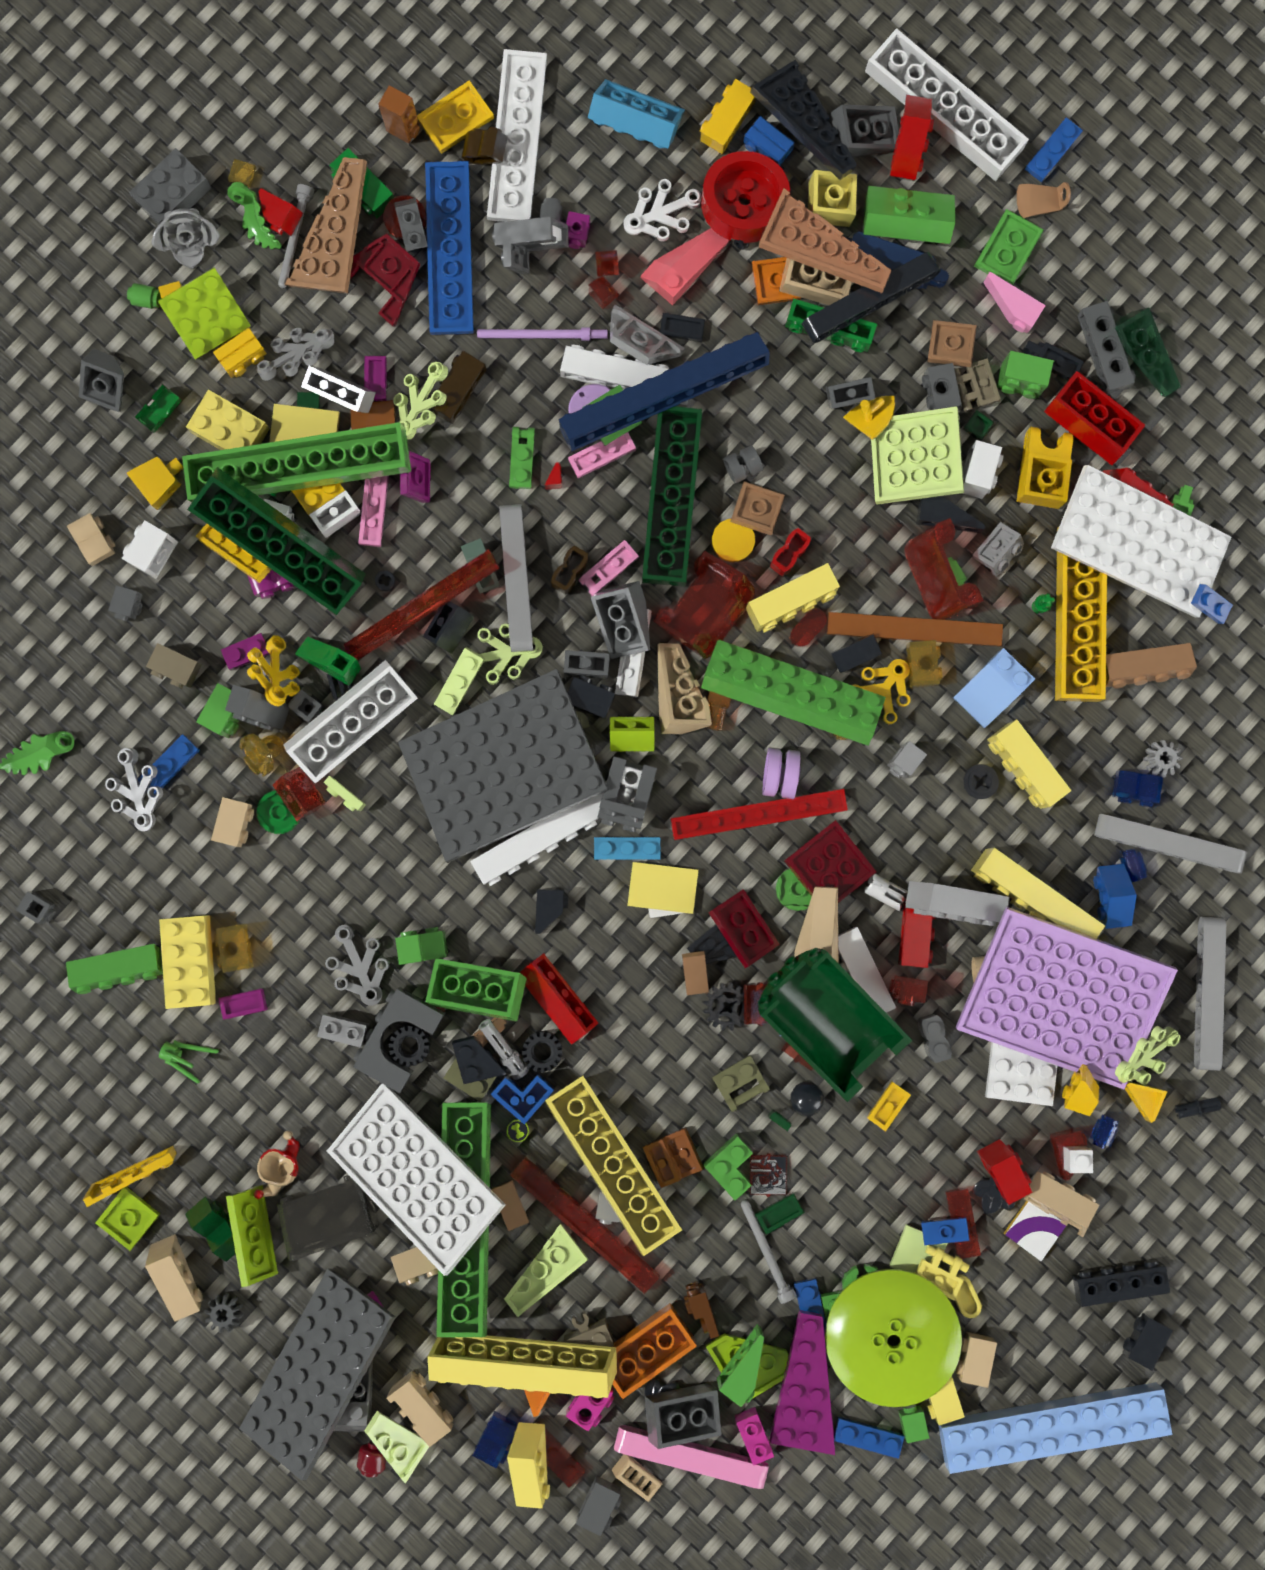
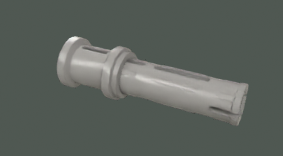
M490 1019L484 1020L478 1028L501 1057V1064L509 1069L513 1080L524 1077L529 1071V1067L521 1061L518 1051L510 1048ZM493 1034H494V1036L497 1038V1040L500 1042V1044H501L500 1046H499L498 1043L495 1041V1039L492 1037Z

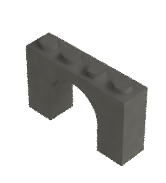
M399 987L396 991L391 990L386 999V1002L389 1004L385 1011L381 1009L375 1019L378 1023L375 1029L370 1028L364 1040L367 1043L363 1049L359 1048L353 1060L356 1063L353 1067L396 1092L401 1093L414 1070L405 1065L398 1064L399 1062L394 1061L388 1055L383 1043L386 1029L394 1022L406 1021L433 1035L446 1012Z

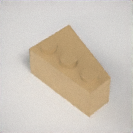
M176 1234L151 1244L145 1267L174 1322L199 1312L203 1295L195 1284Z

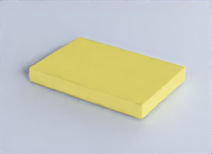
M274 404L270 442L338 432L340 412Z
M633 862L627 906L693 914L698 870Z

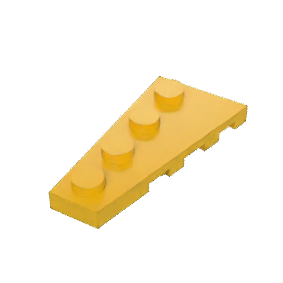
M171 1146L91 1184L83 1198L86 1207L139 1179L148 1177L159 1168L165 1169L172 1165L177 1154L174 1147Z

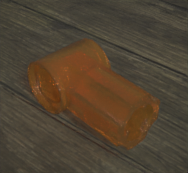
M709 691L707 701L709 703L712 724L704 728L722 731L726 710L729 708L731 698Z

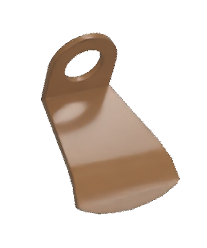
M1063 182L1058 187L1020 184L1017 189V206L1021 217L1025 219L1035 215L1061 211L1069 203L1071 195L1070 186L1067 182ZM1064 188L1066 189L1065 200H1063L1062 196Z

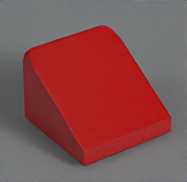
M559 462L555 463L545 483L546 490L561 489L562 487L561 464Z

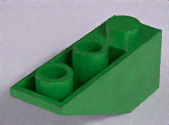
M310 637L304 640L295 653L296 656L348 686L351 685L362 669L357 659L339 648Z

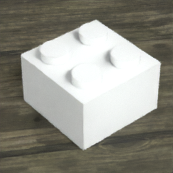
M976 440L968 451L963 468V494L982 499L987 493H990L991 489L995 488L998 476H995L997 468H1000L1003 461V455H1001L1002 447Z
M144 520L143 524L138 525L134 532L135 537L132 542L128 543L124 548L122 559L157 579L178 541L168 533Z

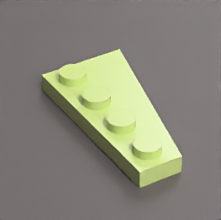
M562 1224L558 1226L539 1254L504 1298L517 1317L589 1260Z

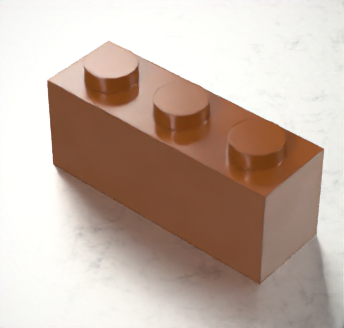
M389 85L378 103L386 131L409 144L411 139L416 138L420 131L413 98Z

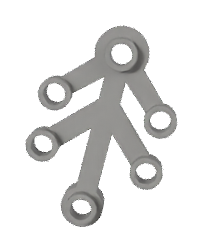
M301 328L293 329L290 332L293 342L309 341L305 344L284 343L281 338L274 339L270 344L275 353H288L272 362L268 360L261 361L257 365V372L261 379L267 381L274 378L277 374L276 368L283 364V370L287 376H294L298 372V367L302 360L307 366L314 365L321 350L328 349L334 344L332 330L320 329L316 333H303Z
M123 748L117 757L118 761L125 767L130 788L122 784L118 778H108L105 786L107 790L117 791L135 803L136 810L128 806L124 799H114L111 802V808L114 812H123L134 819V825L138 830L149 831L156 822L153 811L158 800L163 796L161 787L153 786L149 788L152 779L157 775V768L154 765L144 766L141 771L143 778L139 785L134 764L138 761V753L133 748ZM154 790L157 791L156 797L154 796ZM147 792L149 800L145 806L143 799Z
M341 925L336 929L335 937L339 942H343L353 966L339 961L337 957H329L325 965L329 970L337 969L358 977L362 984L360 986L349 982L346 977H339L334 983L336 989L348 990L359 994L362 1002L366 1005H376L382 999L383 993L379 985L384 972L389 968V962L385 958L378 959L375 963L377 970L372 981H370L367 973L375 952L380 948L379 940L371 938L366 942L367 950L361 961L352 941L354 937L352 927ZM343 929L348 933L346 938L340 936V932ZM372 940L377 943L375 949H371L369 946ZM331 959L336 961L334 968L329 965ZM380 961H384L386 963V967L384 969L379 968L378 963ZM340 979H343L346 983L343 988L338 986ZM369 990H372L375 993L373 999H370L367 996V992Z

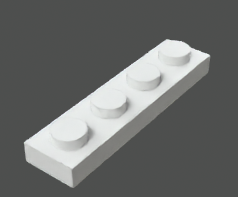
M647 609L648 629L652 612ZM645 651L620 657L615 694L638 697Z

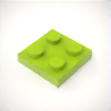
M125 1187L119 1192L95 1224L131 1251L160 1213L128 1187Z

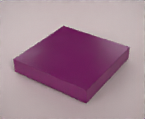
M409 451L411 472L400 474V495L422 503H429L430 459Z

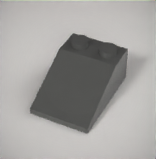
M841 105L828 114L830 125L837 129V137L842 144L846 145L853 158L894 151L899 134L894 106Z
M640 581L603 589L591 596L611 659L650 650L646 600Z

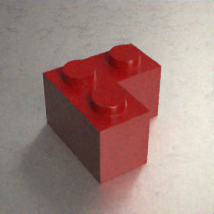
M999 1139L977 1151L986 1171L993 1178L1002 1198L1008 1205L1033 1193L1029 1186L1032 1181L1027 1172L1022 1171L1020 1167L1023 1164L1017 1152L1014 1153L1009 1144L1005 1145Z

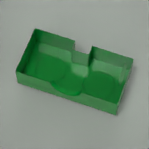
M163 384L151 397L154 402L150 406L145 404L135 416L141 424L153 433L158 430L182 401Z

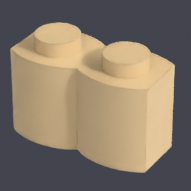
M89 513L67 525L83 556L91 566L115 554L113 547L116 545L110 535L105 536L102 530L105 526L99 516L94 517Z

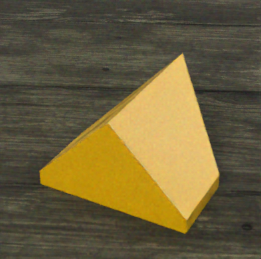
M1127 1082L1125 1091L1143 1118L1148 1122H1154L1167 1091L1153 1086Z

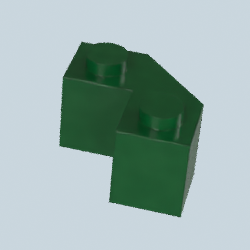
M205 1196L185 1215L191 1229L206 1238L212 1253L227 1262L236 1254L230 1218L217 1200L212 1201Z

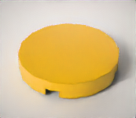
M726 519L715 528L712 535V547L722 560L740 562L751 554L755 545V534L752 529L730 522L731 519Z

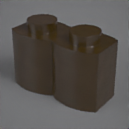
M490 127L489 130L475 128L474 131H468L461 158L475 165L502 163L508 136L503 134L501 129Z
M575 545L571 547L564 556L563 564L553 573L552 587L565 595L574 588L577 576L582 574L587 567L588 553Z

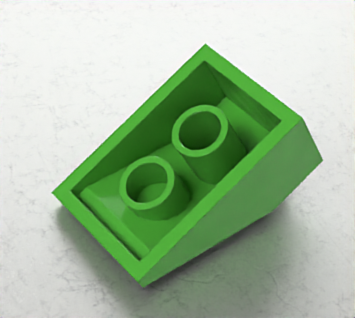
M758 1324L717 1377L719 1391L740 1407L744 1403L748 1404L755 1394L754 1389L764 1341L761 1326Z

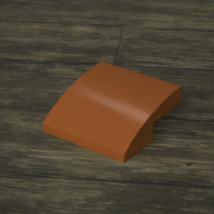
M393 400L372 402L369 413L357 412L351 409L352 430L396 423Z
M686 1127L643 1146L661 1188L704 1169Z

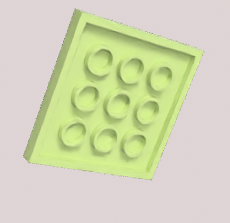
M958 407L895 415L890 420L888 426L875 439H871L876 504L964 493Z

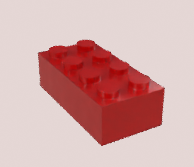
M1078 371L1074 373L1044 411L1110 465H1113L1126 452L1145 427L1144 423Z

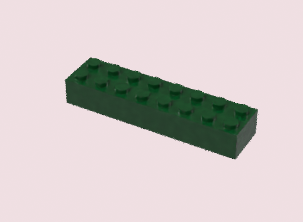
M674 406L658 413L642 583L681 587L686 585L702 409Z
M218 467L187 509L335 615L341 611L353 596L365 577V573Z

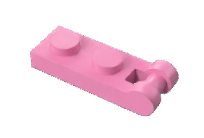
M624 540L579 579V582L582 585H586L589 593L593 596L635 562L639 555ZM595 575L600 578L597 584L592 580V577Z

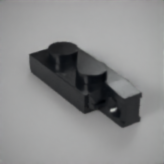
M1028 340L1022 352L1028 355L1054 360L1051 372L1068 381L1076 371L1080 372L1084 364L1082 360L1047 342L1036 344Z

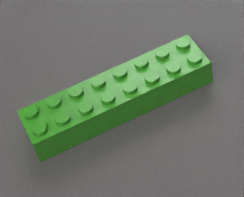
M718 640L701 687L702 689L869 746L886 698Z

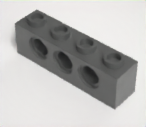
M1108 301L1083 308L1077 316L1102 391L1110 395L1129 389L1135 383V373L1129 367L1127 361L1128 352L1122 346L1121 331L1115 325L1113 308L1109 307ZM1097 324L1103 325L1105 331H1100L1097 328ZM1104 344L1109 345L1112 348V352L1106 351ZM1111 365H1116L1119 372H1114L1111 369Z

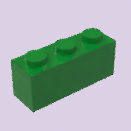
M349 148L329 165L333 179L344 157L359 159ZM366 167L361 208L367 215L372 214L377 219L395 203L393 193Z

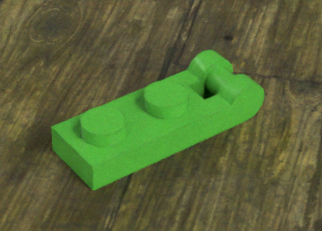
M513 427L509 488L531 489L535 428L525 430L520 429V427ZM519 438H527V444H519Z

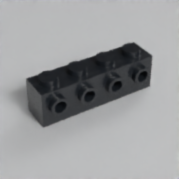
M1146 1260L1142 1265L1126 1263L1122 1265V1268L1116 1269L1112 1266L1100 1268L1101 1271L1097 1272L1081 1270L1078 1272L1079 1274L1072 1275L1076 1302L1082 1307L1170 1293L1166 1266L1158 1262V1260Z

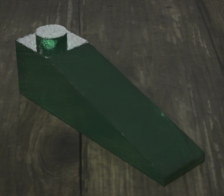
M1150 308L1132 311L1117 320L1115 329L1122 347L1161 396L1166 397L1179 389L1181 385Z

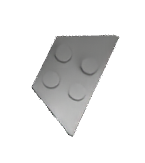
M614 305L611 312L610 342L646 365L683 355L684 347L622 308Z

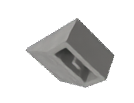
M373 1360L334 1431L365 1432V1428L371 1421Z

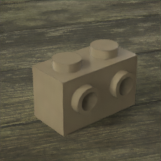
M157 643L146 665L147 668L152 670L150 674L162 680L166 676L172 679L170 684L183 689L184 685L191 688L202 664Z

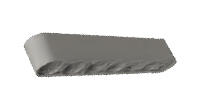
M522 505L499 506L510 648L511 652L533 651Z
M1099 814L1094 836L1240 874H1242L1247 854L1244 850L1104 814Z
M1200 917L1198 922L1194 1065L1197 1070L1219 1071L1222 1067L1225 918Z

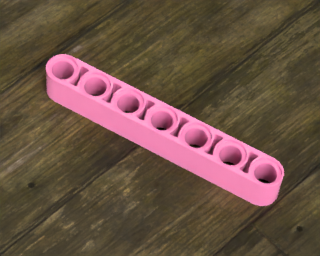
M627 1425L619 1426L614 1450L621 1454L757 1489L764 1488L769 1464L766 1462L753 1466L750 1457L693 1442L657 1449L648 1441V1431Z

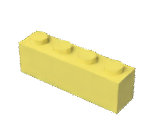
M951 1376L948 1382L929 1398L931 1405L927 1406L931 1419H935L938 1425L965 1418Z

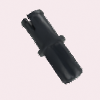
M1217 1097L1201 1101L1195 1099L1192 1103L1175 1105V1113H1178L1176 1115L1178 1119L1195 1115L1201 1117L1202 1114L1221 1110V1102Z

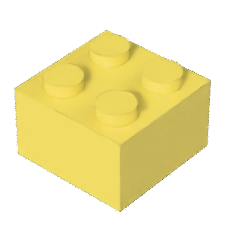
M814 170L808 186V209L814 214H819L832 225L850 227L856 216L857 174H849L839 180L830 171Z

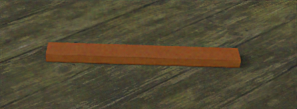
M829 612L827 635L866 637L874 633L875 638L1001 647L1003 624Z

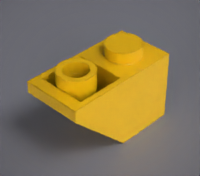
M1082 1064L1077 1072L1074 1071L1069 1086L1066 1085L1064 1087L1062 1098H1065L1064 1108L1090 1116L1099 1103V1085L1087 1065Z

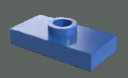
M966 1217L921 1221L924 1245L969 1241Z

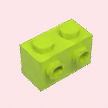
M610 717V751H654V717Z

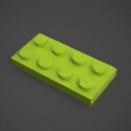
M263 1185L254 1186L226 1196L241 1287L253 1285L278 1274L265 1197L256 1199L253 1196L257 1189L263 1190Z

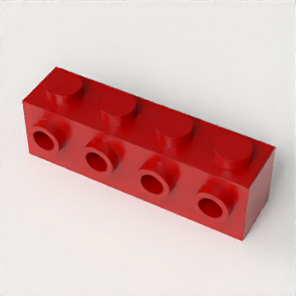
M544 953L519 972L527 978L525 984L527 989L571 1045L598 1024L594 1016Z

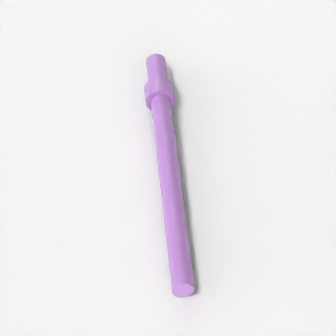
M581 327V330L478 329L477 337L581 339V341H590V339H607V330H590V327Z

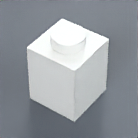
M1086 1146L1063 1147L1064 1170L1069 1173H1093L1092 1149Z

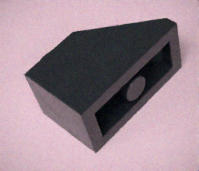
M537 889L535 934H541L563 913L564 908H568V895H564V890Z

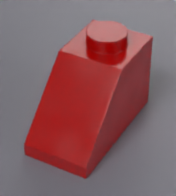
M260 188L259 197L265 221L271 224L270 229L279 235H282L284 232L292 236L304 213L289 202Z

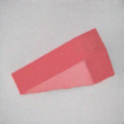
M710 228L654 260L640 278L671 305H674L725 248L729 240Z

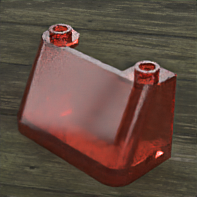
M951 518L937 523L912 538L904 548L906 558L930 617L936 620H946L972 610L984 601L976 585L967 583L958 586L942 546L951 542L955 537V528Z
M704 551L694 563L697 577L673 610L665 607L658 611L654 623L697 655L707 659L713 654L717 641H723L746 609L748 602L752 601L755 588L744 573Z

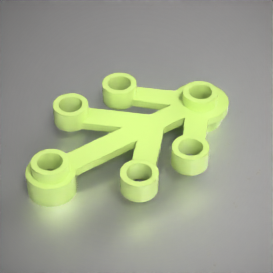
M434 362L429 365V377L420 394H418V377L413 374L405 376L404 384L409 387L411 403L409 414L407 411V396L398 393L393 399L394 404L399 408V422L406 428L408 440L415 436L417 428L434 423L436 415L427 409L436 405H443L446 401V394L439 390L434 391L431 398L427 399L435 382L445 380L448 375V368L440 362ZM422 412L421 417L416 419L418 414Z
M502 624L499 628L500 635L503 638H510L509 633H502L504 628H509V624ZM482 628L478 631V638L481 642H487L497 649L496 651L479 654L485 658L484 662L499 660L494 669L486 674L488 683L492 685L499 682L501 673L513 656L521 655L516 665L508 669V676L512 680H517L521 677V671L529 659L539 657L543 650L541 641L533 637V644L536 646L535 650L511 652L510 646L492 636L487 628ZM483 632L488 633V637L486 639H482L480 637V635ZM514 669L518 670V675L511 676V671ZM491 674H496L497 678L496 680L491 681L489 680V676Z
M1156 1026L1152 1030L1149 1040L1143 1037L1140 1038L1129 1061H1122L1117 1066L1115 1075L1118 1077V1080L1126 1083L1135 1079L1140 1084L1147 1085L1151 1079V1074L1145 1070L1136 1071L1141 1066L1151 1068L1157 1074L1162 1073L1166 1063L1158 1058L1155 1060L1151 1058L1166 1046H1176L1181 1038L1178 1031L1169 1026L1165 1029Z

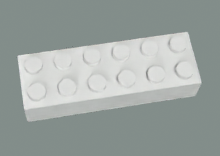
M385 660L284 744L285 750L312 781L317 783L418 698Z

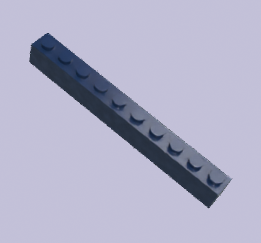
M758 332L746 335L742 339L725 344L722 348L713 352H707L697 359L686 361L681 366L668 369L656 377L648 378L640 384L627 387L617 394L607 396L601 401L586 405L583 409L564 415L558 419L560 431L572 452L769 365L770 351Z

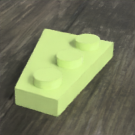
M377 1411L364 1431L406 1484L429 1446L418 1434Z

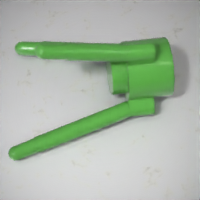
M176 1040L173 1043L165 1042L160 1050L159 1058L165 1060L166 1064L173 1066L196 1083H200V1080L177 1064L179 1062L193 1068L192 1063L181 1058L183 1051L180 1048L215 1054L219 1052L218 1049L184 1044Z

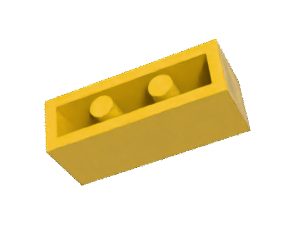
M737 79L734 80L732 85L728 84L722 94L724 98L720 103L717 102L711 111L712 117L709 121L705 120L700 128L701 142L721 154L724 153L756 102V98L750 93L752 88Z

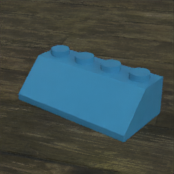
M605 79L593 95L588 118L598 125L610 126L616 132L628 133L637 140H646L658 148L668 149L674 140L685 109Z

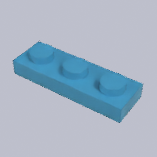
M594 837V860H660V837Z

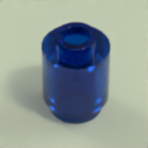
M1135 848L1122 852L1123 856L1119 859L1121 864L1125 865L1131 882L1147 878L1146 872L1148 869L1141 851L1136 852Z
M1102 1114L1101 1118L1097 1119L1091 1133L1092 1144L1102 1149H1105L1106 1146L1111 1147L1119 1129L1117 1127L1119 1121Z

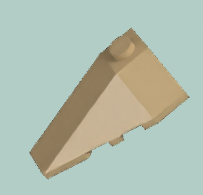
M658 644L659 718L662 734H685L712 724L709 703L706 697L703 698L698 688L700 685L697 679L694 680L689 669L690 664L680 644Z
M816 886L814 888L795 948V957L813 948H820L826 950L839 963L838 887Z

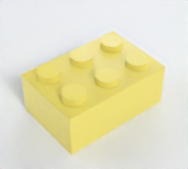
M210 390L206 392L186 426L193 435L220 450L261 444L270 429L263 420Z

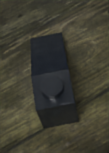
M937 496L919 499L916 525L979 534L985 529L983 523L945 497Z

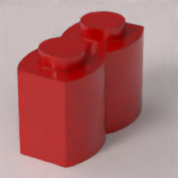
M799 528L793 530L789 534L784 546L775 553L770 568L782 577L792 570L797 558L806 551L811 537Z

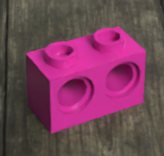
M611 1387L608 1398H595L584 1395L575 1396L566 1410V1417L586 1431H589L592 1426L596 1427L602 1418L601 1411L604 1407L608 1408L615 1397L612 1395L613 1387ZM587 1408L591 1411V1415L583 1417L579 1411Z
M756 1407L736 1414V1423L753 1466L773 1458V1450Z

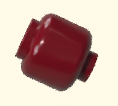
M370 1440L369 1443L363 1444L359 1449L357 1468L363 1476L377 1477L378 1474L385 1470L387 1460L372 1440Z

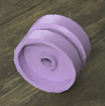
M769 747L765 761L762 794L763 796L774 797L778 791L779 784H781L780 794L782 798L794 799L800 777V751L788 750L782 763L780 748Z

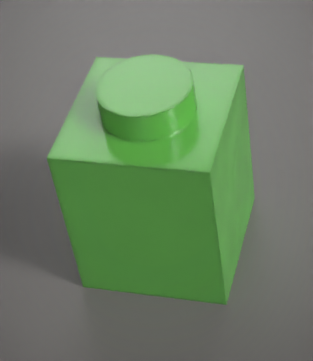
M920 1405L904 1406L903 1409L898 1410L903 1435L907 1443L929 1439L924 1412Z

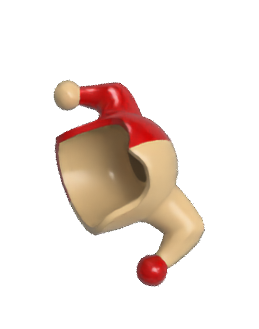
M285 1131L283 1134V1138L288 1142L283 1150L269 1149L260 1157L257 1172L259 1178L263 1182L268 1183V1185L263 1190L257 1189L254 1192V1198L261 1199L262 1197L276 1196L282 1186L290 1184L296 1178L298 1173L296 1158L300 1144L293 1137L291 1131Z

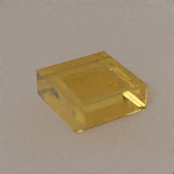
M234 159L228 177L229 182H241L250 188L256 166Z

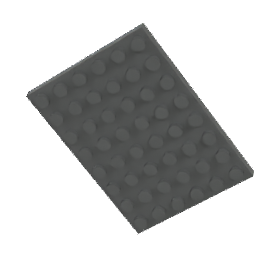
M557 669L398 742L447 863L609 790Z

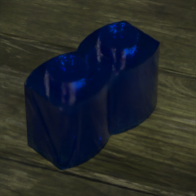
M1118 770L1115 774L1112 797L1118 798L1117 802L1131 804L1132 800L1140 802L1139 806L1152 808L1153 804L1160 803L1163 777Z
M494 1411L472 1456L494 1468H497L499 1463L504 1464L509 1453L506 1449L509 1443L513 1441L518 1423Z

